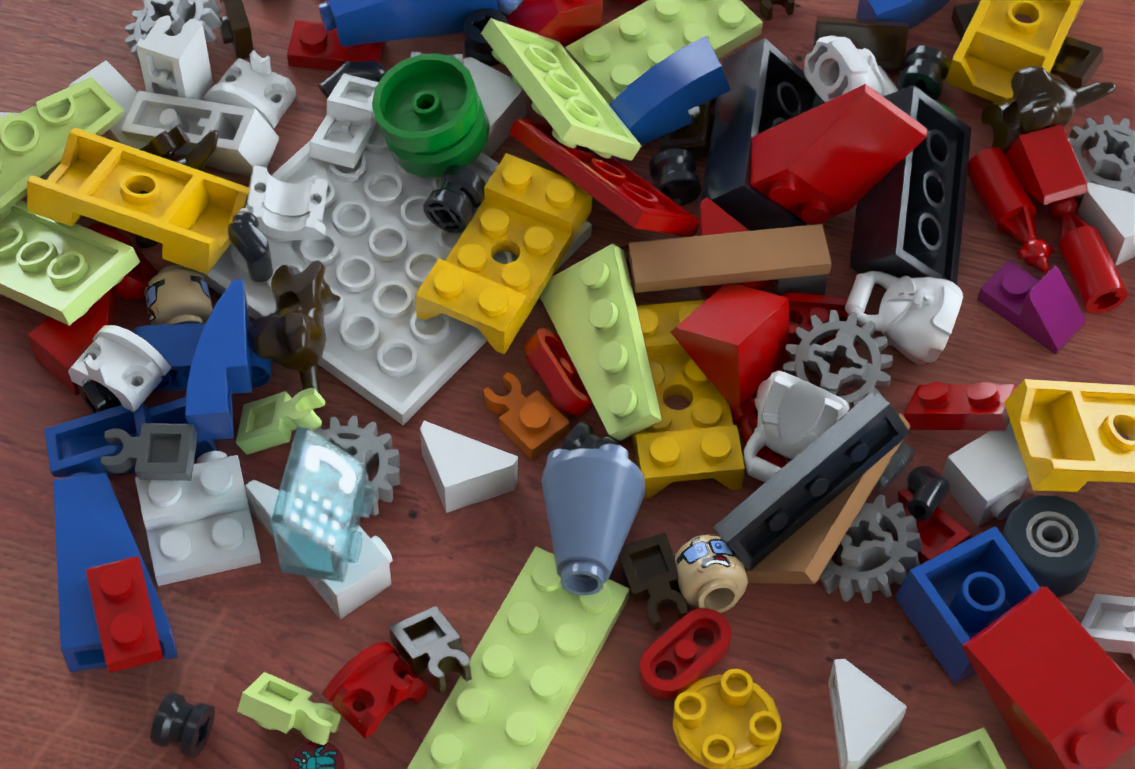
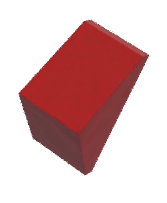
M1063 124L1018 136L1006 153V157L1024 189L1044 205L1088 193L1086 179Z

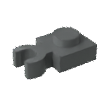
M142 423L140 437H131L122 429H110L105 431L104 438L110 445H122L123 449L120 454L114 457L101 456L100 463L107 471L112 473H123L136 465L135 473L140 480L191 481L198 432L193 424Z

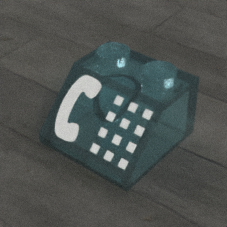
M298 426L271 519L280 569L284 573L344 582L349 563L357 564L360 557L363 536L362 532H357L360 518H368L370 516L374 500V486L367 485L364 463L309 428Z

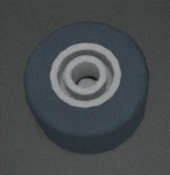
M1038 495L1023 500L1010 512L1002 532V536L1039 587L1047 586L1057 598L1072 593L1085 581L1099 547L1097 528L1089 514L1076 503L1059 496Z

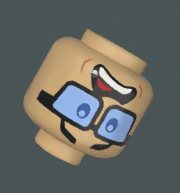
M171 265L161 269L147 283L144 290L151 325L206 323L213 311L205 277L196 270L187 269L181 265Z
M720 535L696 536L682 545L675 554L679 578L677 582L682 596L692 609L708 608L719 613L725 612L732 608L745 593L748 578L743 563Z

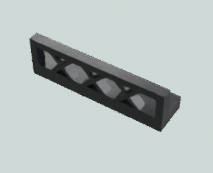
M870 392L713 528L747 568L752 570L911 433L891 404L880 393L874 395Z

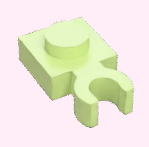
M308 388L302 390L293 398L285 391L244 404L236 444L246 455L290 442L292 430L300 429L305 432L315 430L322 425V420L313 409L325 406V400L316 389Z
M266 672L259 676L242 693L237 712L253 718L261 727L279 730L287 733L293 727L300 730L310 741L321 745L327 743L330 732H337L342 718L332 705L311 702L313 693Z

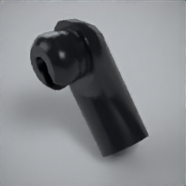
M247 211L239 212L233 216L232 223L228 225V239L246 260L250 278L255 282L268 281L273 275L268 240L258 229L259 220L254 214Z
M919 466L913 469L907 477V490L914 494L908 504V511L917 520L926 521L930 519L948 493L949 482L934 468Z

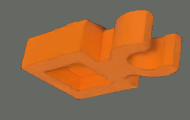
M507 372L503 375V387L510 392L509 394L498 396L489 387L483 389L485 406L491 412L502 415L499 417V429L531 461L570 433V422L538 390L526 398L521 393L520 381L513 374Z

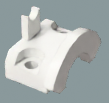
M253 50L250 54L251 63L238 58L233 62L221 80L209 89L203 98L209 102L254 108L273 129L295 100V86L289 78L271 71L269 56L262 58Z
M254 165L246 208L240 209V212L247 211L254 214L259 220L258 229L267 236L288 240H311L322 237L326 231V225L322 223L328 180L315 178L307 183H287L272 177L266 167ZM255 189H261L263 193H258ZM310 200H315L318 204H313Z
M104 325L93 337V343L68 370L71 381L82 387L87 381H97L113 392L124 408L135 412L162 381V376L168 373L171 366L143 338L119 326Z

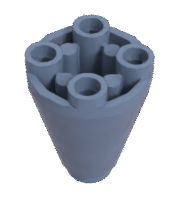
M605 444L599 449L553 450L549 453L546 467L542 472L541 482L557 574L561 578L562 587L576 595H593L602 590L603 584L610 577L645 496L644 474L635 463L628 460V451L616 444Z

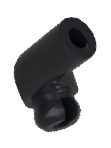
M347 61L321 81L318 87L328 99L343 74L380 82L385 74V67L377 61Z

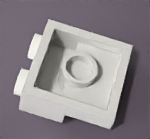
M222 451L204 453L197 459V464L193 465L191 481L140 480L139 477H135L158 586L261 563L238 455L227 457V454Z

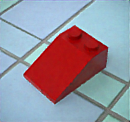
M864 84L753 136L750 186L809 225L821 224L830 218L849 211L927 137V128L871 87Z
M1047 586L1039 587L961 646L1032 769H1105L1135 745V687L1133 683Z

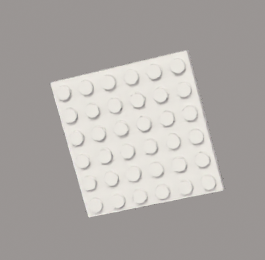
M376 122L370 139L355 168L309 157V141L271 175L278 180L296 184L311 182L315 178L328 180L322 223L326 225L325 235L311 240L279 239L267 235L265 237L269 243L273 275L281 265L289 266L296 275L304 271L312 262L319 260L326 268L324 274L325 281L329 284L332 293L341 298L339 302H331L325 305L324 328L326 342L322 358L317 364L404 425L477 352L487 339L478 328L443 313L426 321L416 317V292L438 258L446 260L463 232L450 233L442 230L426 217L423 211V204L432 191L440 189L439 180L441 177L422 178L402 169L394 161L386 139ZM481 152L478 158L470 163L467 168L477 173L487 184L499 163ZM261 189L255 190L258 193H263ZM310 200L313 204H318L317 201ZM478 208L472 209V217L474 216ZM585 221L556 271L591 236L592 224ZM232 243L208 275L199 272L205 277L207 285L220 295H223L233 280L243 279L249 315L254 319L275 313L276 303L271 288L272 277L265 282L253 281L249 276L246 260ZM503 251L497 253L493 259L498 263L508 264L516 261L518 256L512 252Z

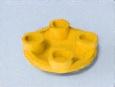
M730 669L723 675L718 674L696 681L677 696L674 704L673 731L680 748L694 762L709 769H749L756 767L771 755L780 738L781 717L774 700L758 684L753 683L752 677L747 672L741 669Z

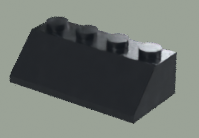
M764 38L722 60V68L731 91L718 96L716 99L701 201L708 197L749 231L807 226L805 221L750 186L752 137L821 105L822 102L820 96L805 78L804 72Z
M913 85L883 97L927 128V137L857 203L850 268L858 274L879 271L898 278L909 276L910 278L933 277L946 279L957 285L972 128ZM875 284V285H877V286L880 287V288H884L883 286H881V285H879V284Z

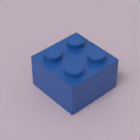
M994 526L911 569L898 590L895 599L954 684H957L976 673L961 646L1037 590L1039 585L997 527Z

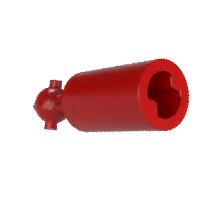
M989 148L979 152L968 161L967 176L999 232L1009 234L1023 245L1017 251L1018 259H1023L1029 266L1038 268L1042 273H1047L1049 271L1048 259L1050 255L1054 254L1053 246H1048L1044 240L1036 238V208L1002 149Z
M1075 196L1049 203L1051 218L1055 221L1061 219L1058 248L1086 310L1089 313L1098 314L1118 307L1125 301L1128 292L1099 229L1088 225L1075 214L1078 208Z

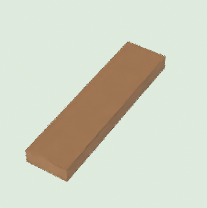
M823 224L628 243V257L635 293L830 274L832 265Z

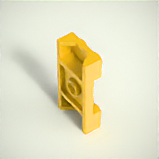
M981 0L952 59L945 83L993 102L1012 99L1011 79L1015 72L1024 67L1041 66L1050 73L1084 0ZM1014 16H1028L1033 20V23H1022L1016 20Z
M74 127L69 133L60 165L47 180L33 175L27 180V211L71 227L83 215L144 238L163 244L162 259L208 275L231 244L228 239V225L232 223L233 216L239 213L240 209L246 208L249 187ZM141 191L149 192L146 194H138Z
M506 153L484 187L483 202L445 261L438 258L416 292V317L426 321L443 313L478 328L495 351L505 355L592 212V196L569 178ZM508 251L517 255L518 259L508 264H501L495 261L493 257L499 252Z
M706 300L636 306L662 421L631 436L635 464L644 474L645 496L643 499L652 498L672 482L714 478L731 490L742 489L745 466L737 425H733L730 405L670 333ZM672 395H680L687 398L691 404L685 409L674 410L669 408L664 403V400Z
M1024 379L1004 401L1033 490L1078 492L1088 481L1135 483L1134 385ZM1116 431H1118L1122 435L1127 436L1129 440H1126L1123 437H1121Z

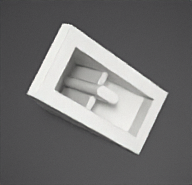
M472 57L462 59L463 65L470 70L490 124L488 142L483 148L482 153L491 157L510 135L509 131L515 119L526 116V92L517 87L512 82L511 77Z
M1088 182V193H1084L1077 215L1088 225L1099 229L1115 266L1134 258L1135 194Z
M423 422L420 427L422 456L446 513L515 490L518 484V456L430 422Z
M835 659L828 685L840 769H865L899 730L907 706L846 659Z

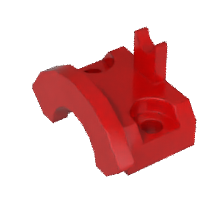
M388 642L376 643L362 650L340 669L322 692V696L328 702H333L332 707L364 739L376 732L384 717L400 702L407 699L416 705L426 698L429 686L398 657L400 653Z

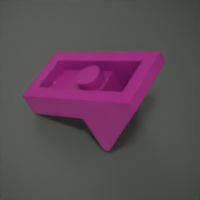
M1008 260L980 288L977 298L978 301L1054 354L1061 350L1086 321L1061 271L1056 266L1041 280H1038L1011 260Z

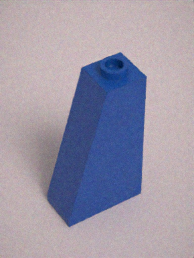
M325 0V3L318 5L325 30H335L341 47L464 32V21L473 11L479 9L499 11L497 0Z
M80 472L68 478L53 479L60 644L69 671L74 672L107 667L85 569L139 556L142 564L163 658H178L177 646L170 623L107 474Z

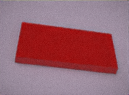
M523 118L515 119L509 131L510 135L633 228L685 237H693L700 225L699 219L613 156L609 159L604 158L591 149L577 145L576 148L567 147L552 135L553 128L550 124Z

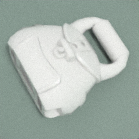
M832 35L819 38L813 51L806 55L804 76L824 102H828L864 84L882 96L899 91L882 67L877 65L872 52L866 48L862 50L856 49L849 38Z
M869 271L856 276L845 310L849 315L851 312L857 313V324L862 327L870 321L874 322L875 330L881 331L886 336L890 346L893 345L912 362L920 365L937 361L939 355L944 350L952 333L962 303L963 293L956 284L946 279L933 277L910 278L909 276L898 278L884 272ZM874 284H879L887 290L882 298L879 314L867 315L864 311Z
M782 371L773 372L767 380H764L759 385L757 398H755V406L758 410L757 428L754 429L755 432L749 438L743 456L748 475L764 483L782 468L756 457L761 448L766 445L784 457L795 458L849 411L848 402L798 377Z

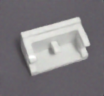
M168 15L164 16L155 23L146 39H140L136 45L146 92L203 100L204 95L213 84L203 24L200 21L190 19L182 26V31L178 35L168 36L165 32L170 29L171 19Z

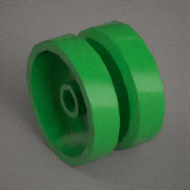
M440 53L416 55L400 61L387 71L374 89L372 109L378 126L386 139L394 161L408 173L422 178L442 177L449 166L461 165L467 167L478 158L488 142L490 124L470 70L458 59Z

